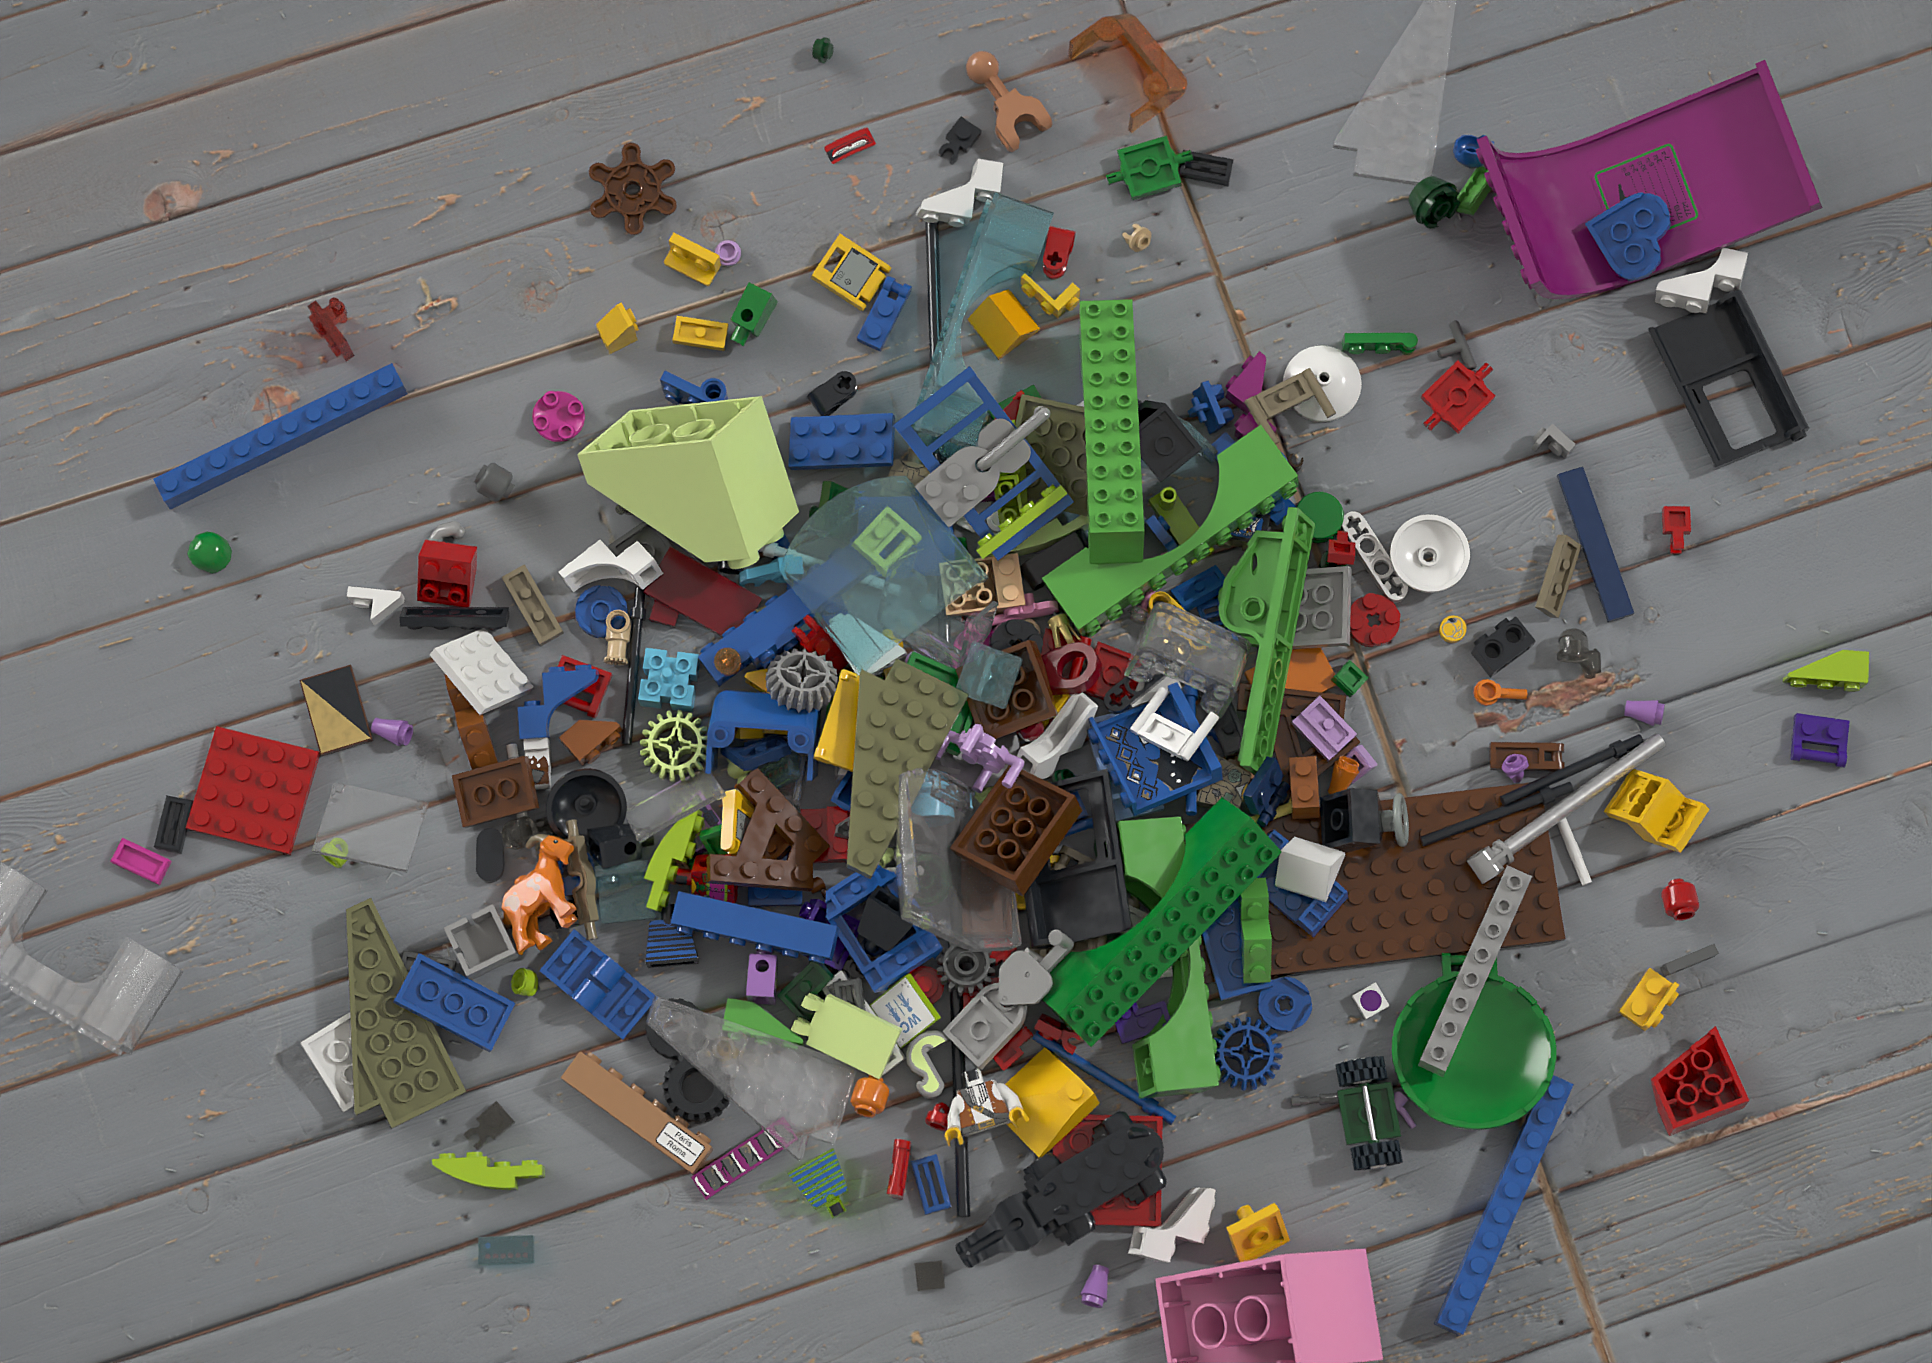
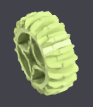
M681 710L677 711L676 717H673L671 711H667L668 718L663 720L660 714L657 715L659 722L657 725L653 721L648 722L652 731L644 729L642 733L649 739L640 740V745L648 748L642 749L640 754L644 757L649 756L644 760L645 766L653 764L650 769L652 774L661 770L659 773L660 779L663 780L668 773L670 782L675 781L676 775H679L681 782L685 781V773L689 772L690 777L694 778V768L701 772L704 770L699 762L706 763V755L703 753H706L707 745H704L707 744V736L703 735L708 732L707 726L699 728L702 723L700 718L695 719L691 723L693 715L690 712L683 719ZM674 727L669 737L657 740L664 730ZM682 727L694 733L698 739V744H692L691 741L682 738ZM678 737L680 746H682V748L680 749L678 747L679 750L675 751L674 756L670 744H673L674 741H677ZM654 748H658L670 755V765L661 762L656 757ZM696 752L687 763L678 765L683 755Z

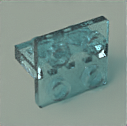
M973 641L956 688L969 694V698L1005 709L1023 659Z

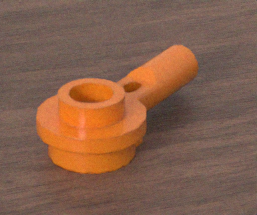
M1489 679L1479 681L1473 691L1476 701L1485 706L1496 703L1499 698L1527 699V689L1501 688L1500 684Z

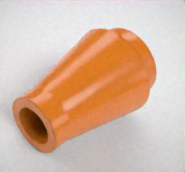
M1340 756L1338 761L1334 762L1328 793L1332 794L1347 789L1359 773V763L1349 757Z

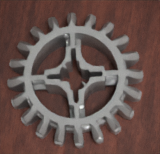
M794 648L791 653L784 650L782 655H776L775 659L770 662L765 677L767 692L770 693L771 699L777 700L778 706L785 704L787 710L791 708L797 709L798 713L801 709H805L810 713L812 708L820 711L822 705L828 706L830 700L833 699L838 684L837 669L833 668L832 661H826L825 655L817 656L816 650L808 653L806 649L798 652Z

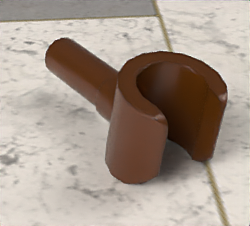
M820 877L813 878L814 889L811 890L812 894L821 891L822 896L826 900L827 889L824 881Z

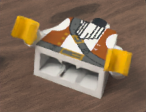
M975 1068L964 1072L968 1087L958 1090L957 1096L952 1100L945 1139L948 1146H951L950 1141L954 1138H958L959 1145H962L964 1142L962 1135H973L1011 1122L1017 1128L1016 1122L1019 1118L1023 1117L1026 1122L1029 1121V1118L1024 1112L1016 1093L1004 1083H997L995 1080L984 1082L980 1068Z

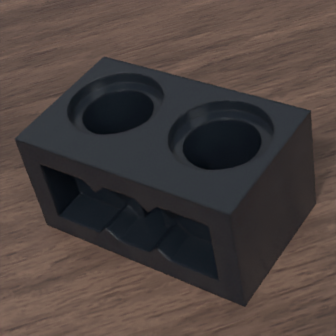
M1517 617L1510 621L1505 618L1494 627L1496 631L1488 636L1485 633L1474 642L1475 647L1471 654L1490 678L1529 650L1536 642ZM1506 633H1515L1518 636V642L1512 643L1508 641ZM1485 648H1494L1498 653V657H1488L1485 653Z

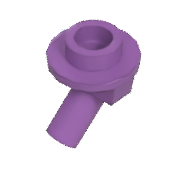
M1512 754L1503 762L1502 770L1510 779L1512 778L1514 783H1520L1524 776V770L1529 766L1528 760L1524 755Z

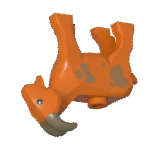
M537 834L527 841V849H531L536 845L535 851H539L538 863L533 871L518 877L514 881V885L505 893L502 900L501 908L504 914L502 922L505 925L512 926V937L516 944V950L520 955H523V952L529 947L536 945L538 950H543L552 942L549 936L541 934L538 929V916L543 915L550 907L554 911L561 927L569 928L577 921V917L573 914L577 908L573 903L565 899L564 883L558 861L568 865V857L574 851V846L559 837Z

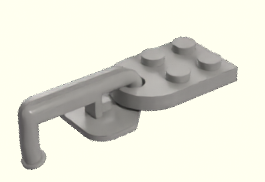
M1043 406L1037 407L1034 410V415L1017 429L1005 419L993 420L979 432L978 446H967L959 449L915 486L948 527H951L995 489L999 481L1000 472L1013 473L1029 460L1031 450L1024 438L1050 417L1051 413L1048 408ZM975 462H976V466H977V468H978L979 470H981V471H986V472H980V471H978V470L976 469V467H975Z
M1052 930L1048 939L1055 947L1040 963L1026 951H1016L1011 954L1000 966L999 983L990 984L983 988L942 1031L981 1070L1023 1026L1027 1016V1005L1037 1004L1050 991L1053 980L1049 972L1074 945L1072 939L1061 931Z

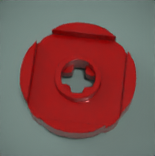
M1368 593L1358 598L1351 605V637L1365 647L1383 646L1393 640L1400 627V612L1396 605L1387 597L1374 593ZM1368 615H1377L1379 617L1378 621L1381 624L1379 626L1374 624L1371 627L1368 625L1369 619L1366 617Z

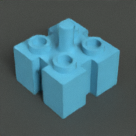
M646 648L643 671L648 676V679H641L638 696L640 706L662 709V703L664 702L670 703L672 710L693 713L696 690L694 685H691V681L698 682L701 663L698 658L699 654L677 652V658L669 657L667 650Z

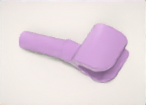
M1394 1092L1396 1110L1402 1115L1410 1129L1416 1126L1415 1122L1403 1107L1408 1099L1401 1092Z

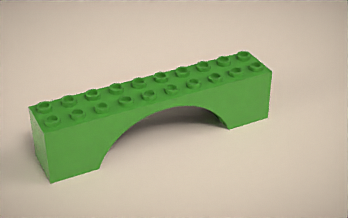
M1132 299L1080 301L1079 341L1085 417L1089 564L1143 562L1144 514Z
M1262 425L1217 455L1219 485L1215 502L1201 527L1182 545L1163 555L1143 559V562L1089 564V549L1084 548L1042 578L1046 588L1058 602L1080 636L1088 635V637L1095 635L1102 629L1100 625L1107 620L1113 622L1123 614L1122 610L1130 604L1132 607L1138 605L1145 599L1144 594L1151 589L1154 592L1159 590L1167 583L1166 579L1171 575L1178 576L1189 568L1187 564L1194 559L1197 561L1202 560L1210 553L1209 549L1217 543L1221 546L1232 538L1231 533L1239 528L1241 531L1246 529L1254 522L1253 518L1258 514L1265 515L1276 507L1275 502L1281 498L1287 500L1297 492L1296 488L1299 486L1297 473Z
M1181 817L1129 820L1116 823L1126 890L1137 898L1150 912L1172 886L1184 859L1186 827L1182 824ZM1201 936L1172 964V987L1166 1005L1170 1020L1166 1023L1164 1014H1162L1154 1028L1141 1040L1132 1045L1139 1099L1201 1093L1219 1086L1218 1081H1220L1221 1075L1219 1066L1216 1065L1215 1061L1217 1045L1211 1033L1213 1017L1212 1013L1208 1011L1207 1004L1209 989L1204 983L1203 976L1205 961L1200 955L1199 948L1201 946Z

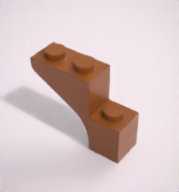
M444 674L447 691L455 711L458 731L471 769L498 763L484 714L479 715L448 676Z

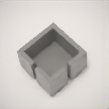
M493 904L471 914L476 923L473 926L465 917L444 927L450 943L457 953L458 960L467 978L470 980L519 957L505 925Z

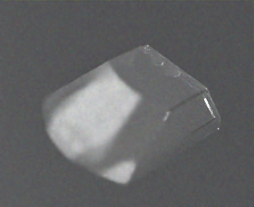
M916 768L900 774L896 876L901 919L970 952L1007 951L1021 945L1015 892L1001 886L950 849L982 804L974 798L975 791L955 777L935 769L923 771L922 768Z

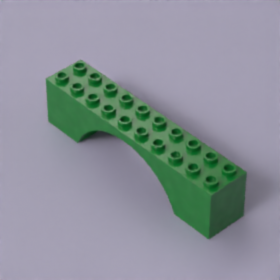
M1223 797L1184 835L1185 854L1181 868L1172 886L1157 906L1142 921L1122 936L1091 950L1070 952L1050 972L1053 984L1050 991L1041 1000L1090 1047L1118 1021L1282 853L1250 816Z

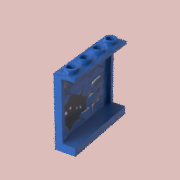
M1178 682L1168 685L1169 694L1155 713L1195 734L1200 724ZM1148 703L1097 724L1094 718L1090 717V729L1087 730L1091 743L1093 745L1097 743L1100 749L1098 755L1103 766L1108 765L1111 771L1109 772V777L1113 786H1119L1122 792L1119 796L1124 808H1130L1133 816L1223 780L1222 766L1207 737L1204 738L1189 761H1186L1130 731L1131 726Z

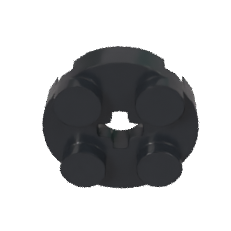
M1011 619L1000 623L992 631L989 638L990 652L994 654L1012 647L1009 642L1019 639L1021 643L1027 640L1035 641L1041 654L1043 639L1031 623L1025 620Z

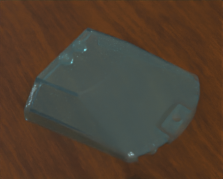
M889 476L867 481L838 494L825 503L804 523L795 535L783 558L779 571L859 674L862 669L865 671L870 669L882 656L968 590L988 580L986 573L918 492L907 476Z

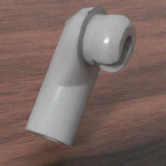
M456 521L440 524L428 540L443 542L446 537L450 536L454 539H460L464 535L465 529Z

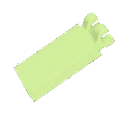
M808 993L801 1006L808 1010L816 1011L810 1023L798 1017L794 1021L791 1030L797 1034L808 1036L807 1045L880 1079L902 1028L831 994H828L826 999L823 1000L812 993Z

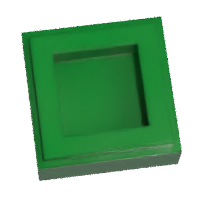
M1349 659L1331 680L1350 698L1365 683L1368 677Z

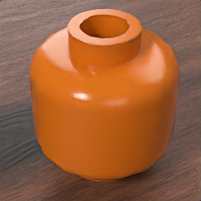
M868 1075V1078L858 1079L851 1096V1104L855 1108L856 1113L872 1118L884 1111L890 1091L888 1086L883 1083L884 1080L882 1078L877 1079Z

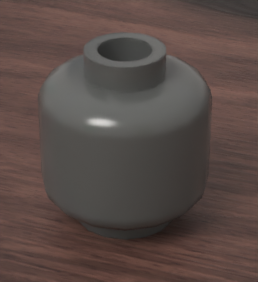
M490 463L488 466L483 465L474 480V483L477 484V492L494 502H498L502 497L508 498L515 486L511 483L512 473L495 463Z

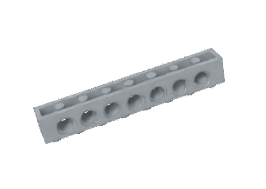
M1507 865L1418 1064L1419 1067L1439 1076H1444L1532 876Z

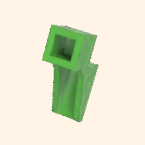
M1256 878L1238 897L1241 921L1243 983L1271 982L1272 937L1268 919L1269 895L1266 878Z

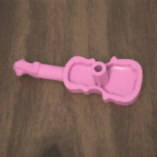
M1033 593L1024 594L1025 606L1005 609L1003 614L981 615L980 618L970 617L966 621V626L975 627L978 625L989 627L999 625L1011 619L1024 620L1054 614V612H1060L1059 604L1057 601L1035 603Z

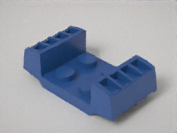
M1270 830L1266 834L1280 850L1289 843L1276 830ZM1278 856L1257 878H1266L1269 902L1314 938L1348 898V892L1337 881H1334L1327 901L1323 902L1276 887Z

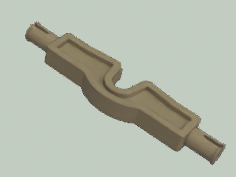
M569 820L565 822L568 832V838L565 841L574 846V851L568 857L569 875L573 877L580 876L581 879L580 884L573 889L572 895L577 908L579 924L584 925L586 941L598 939L595 922L599 920L595 900V873L591 863L588 861L584 836H579L577 820Z

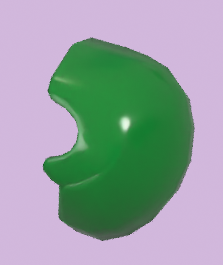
M206 531L194 537L189 544L187 554L191 564L196 568L213 574L226 568L231 561L232 549L225 538L217 533Z

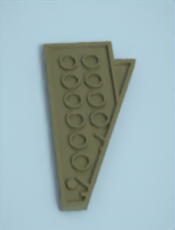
M897 658L885 680L863 669L859 676L846 867L869 879L872 878L969 695Z
M369 898L346 909L354 1113L357 1116L380 1105L391 1129L466 1093V1090L433 1023L393 1003L408 972L372 899Z

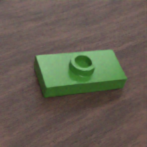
M1483 166L1475 169L1457 197L1460 205L1456 212L1469 215L1475 214L1492 189L1489 187L1484 174L1488 172V169L1486 170Z

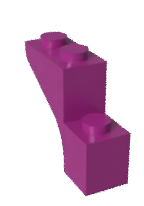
M1260 351L1255 357L1250 355L1241 367L1244 369L1238 377L1234 375L1225 386L1228 389L1225 398L1247 414L1243 413L1234 424L1236 427L1234 437L1238 440L1258 427L1244 401L1262 391L1266 356ZM1268 421L1272 430L1276 433L1277 428Z

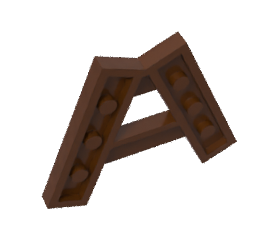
M1240 683L1237 711L1247 712L1252 684ZM1285 688L1274 745V752L1284 776L1282 781L1290 785L1289 758L1316 756L1317 773L1320 776L1334 765V762L1338 761L1340 756H1345L1360 744V741L1355 736L1329 761L1313 746L1302 754L1295 728L1291 724L1292 718L1298 717L1319 696L1344 720L1346 695ZM1290 788L1287 792L1288 796L1284 803H1286L1291 798Z
M757 768L736 786L755 807L736 856L716 854L707 856V883L810 892L814 889L813 862L830 845ZM773 829L792 847L787 861L762 858Z

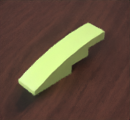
M1081 515L1064 526L1056 518L1041 527L1007 554L1018 553V556L1041 551L1076 530L1083 528L1085 531L1088 529L1087 516ZM990 553V554H989L988 556H986V557H991V556H994V555H993L992 553Z

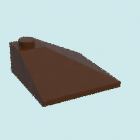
M1024 641L956 668L963 691L969 694L967 702L975 724H980L984 733L995 739L1058 715L1046 668L1035 641Z

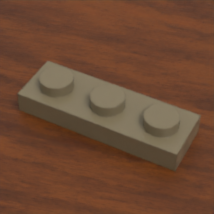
M1558 534L1535 608L1550 618H1559L1582 546L1567 535Z
M525 564L502 576L505 585L540 646L564 634Z

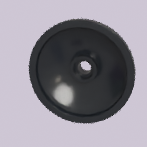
M591 768L574 770L562 776L551 788L546 801V815L554 833L563 840L567 839L568 832L565 822L577 820L579 836H584L586 847H589L587 829L623 824L627 813V801L620 784L611 775ZM582 799L590 800L585 806L580 804Z

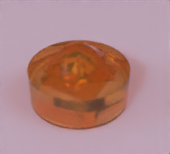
M723 648L714 657L715 667L722 675H734L741 668V657L733 648Z

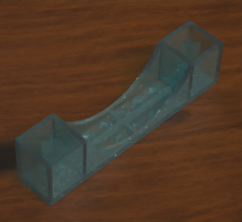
M996 192L992 200H986L947 313L949 317L945 319L939 336L940 340H938L931 360L933 364H930L923 383V387L927 389L922 388L915 408L966 369L962 357L960 334L963 318L972 304L990 288L1002 282L1021 277L1024 273L1032 276L1054 214L1053 212ZM967 382L912 424L911 427L924 444L928 446L984 402ZM987 411L933 453L949 458L961 448L976 446Z

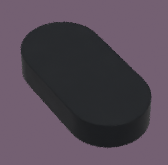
M494 828L482 830L476 841V872L483 881L488 883L499 880L504 872V838Z

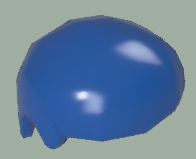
M1462 135L1456 139L1453 148L1456 160L1468 168L1483 166L1479 161L1476 149L1480 148L1477 139L1485 135L1480 137Z

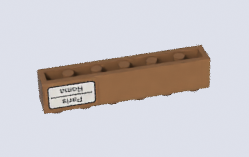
M580 1051L561 1076V1079L689 1173L695 1175L714 1150L709 1145L712 1140L700 1131L696 1135L687 1129L690 1124L678 1115L674 1119L665 1113L668 1108L656 1099L652 1103L643 1097L646 1092L634 1083L630 1087L621 1081L624 1076L612 1067L608 1071L600 1066L602 1060L589 1051L585 1055Z

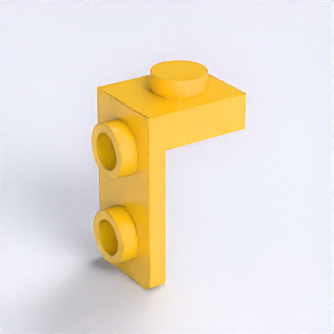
M1024 273L1021 276L1020 284L1022 285V291L1030 298L1034 296L1040 302L1042 310L1048 315L1053 314L1056 318H1059L1066 310L1072 311L1080 302L1078 299L1080 289L1073 282L1054 300L1027 274Z

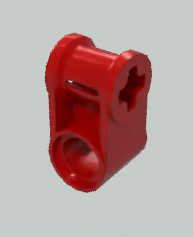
M1054 226L1049 227L1043 255V272L1048 278L1058 279L1064 275L1069 255L1073 249L1076 231ZM1053 261L1057 262L1055 266H1052Z

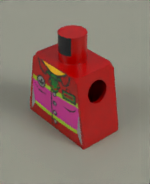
M709 855L696 856L692 870L678 868L676 884L691 886V894L736 904L738 886L707 883V856Z

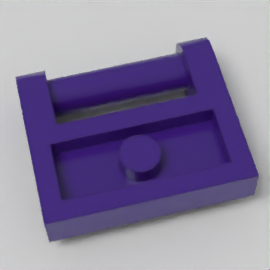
M1796 713L1794 715L1790 759L1794 761L1806 759L1834 763L1836 767L1845 768L1850 721ZM1802 742L1837 747L1836 753L1803 749Z

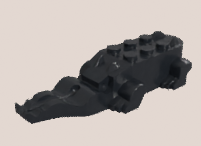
M1118 1111L1093 1128L1095 1133L1092 1135L1094 1139L1093 1145L1065 1162L1061 1163L1058 1157L1052 1153H1048L1023 1170L1025 1173L1023 1178L1026 1181L1024 1185L1027 1190L1012 1195L1000 1202L982 1227L956 1244V1252L963 1264L968 1268H972L1001 1253L1027 1251L1051 1233L1054 1234L1056 1239L1059 1238L1062 1243L1065 1241L1067 1246H1070L1095 1230L1096 1222L1092 1212L1122 1194L1125 1198H1129L1131 1202L1135 1200L1137 1204L1155 1195L1158 1191L1165 1188L1167 1184L1166 1177L1160 1168L1164 1154L1162 1139L1152 1128L1144 1124H1134L1126 1112Z

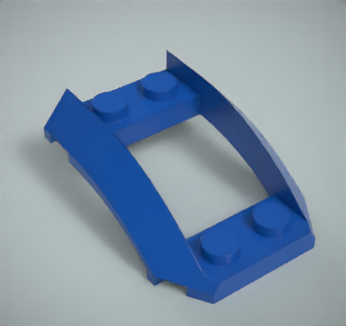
M878 865L871 879L855 872L826 891V918L831 925L839 928V938L874 993L888 990L889 985L932 957L936 959L943 949L921 914L913 925L917 932L916 934L874 961L870 960L842 915L867 900L878 885L882 888L888 887L893 895L918 910L896 874L882 868L880 865Z

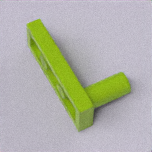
M1171 486L1164 488L1160 493L1149 499L1148 503L1157 516L1160 517L1162 515L1171 527L1168 532L1178 546L1192 537L1199 529V526ZM1213 547L1209 549L1210 553L1207 556L1214 553L1215 549ZM1194 559L1190 564L1193 566L1199 561Z

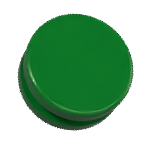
M1312 492L1299 501L1296 508H1299L1315 523L1312 543H1325L1329 539L1332 540L1337 535V532L1340 531L1344 520V511L1340 502L1333 495L1326 492Z

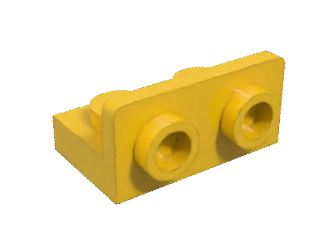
M673 232L669 239L670 251L664 260V264L705 286H710L721 267L720 256Z
M1649 968L1618 1013L1644 1031L1651 1026L1655 1029L1664 1017L1660 1013L1664 1006L1668 1005L1670 1007L1678 997L1679 993L1676 992L1679 984L1677 982L1671 983L1659 973Z

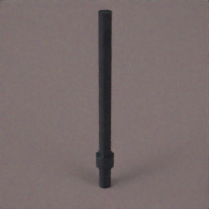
M640 587L635 588L634 607L630 611L632 629L621 740L623 745H632L643 621L646 620L647 611L644 608V590L646 588L642 590Z
M1638 734L1624 741L1618 740L1609 744V748L1500 796V801L1503 806H1506L1614 757L1617 759L1626 755L1628 750L1643 743V738Z
M1571 782L1553 788L1548 786L1540 789L1539 793L1420 836V841L1424 847L1543 803V805L1552 803L1555 801V798L1574 792Z

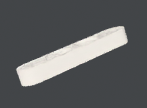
M1351 511L1344 515L1341 530L1348 532L1349 542H1356L1355 553L1383 596L1390 599L1393 603L1401 602L1408 592V586L1396 575L1389 555L1365 518L1358 512ZM1348 519H1351L1353 522H1359L1357 525V530L1360 534L1363 531L1366 532L1365 534H1362L1360 537H1358L1357 540L1354 539V537L1357 536V532L1355 531V529L1353 527H1347L1349 523ZM1370 540L1374 544V550L1370 553L1363 552L1360 549V542ZM1384 562L1388 565L1389 570L1386 574L1379 575L1374 570V564ZM1393 574L1395 577L1391 579V582L1395 587L1400 586L1402 588L1399 592L1400 596L1396 593L1390 594L1389 591L1392 588L1390 583L1387 581L1383 584L1382 581L1387 580Z

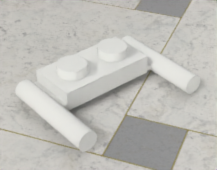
M1160 686L1131 726L1130 731L1180 759L1183 758L1189 761L1215 725L1219 716L1210 712L1194 734L1155 713L1169 694L1167 689Z

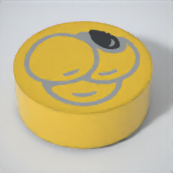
M1455 615L1444 618L1439 626L1441 638L1448 643L1461 641L1467 630L1464 620Z

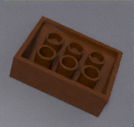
M1008 765L950 849L1001 886L1024 896L1077 820L1082 809L1075 795L1023 769L1013 786L1006 788L1002 785V781L1011 767Z

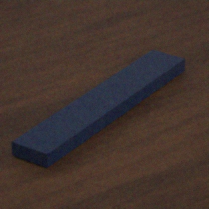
M1584 467L1559 473L1557 478L1607 621L1612 622L1632 616L1634 610Z

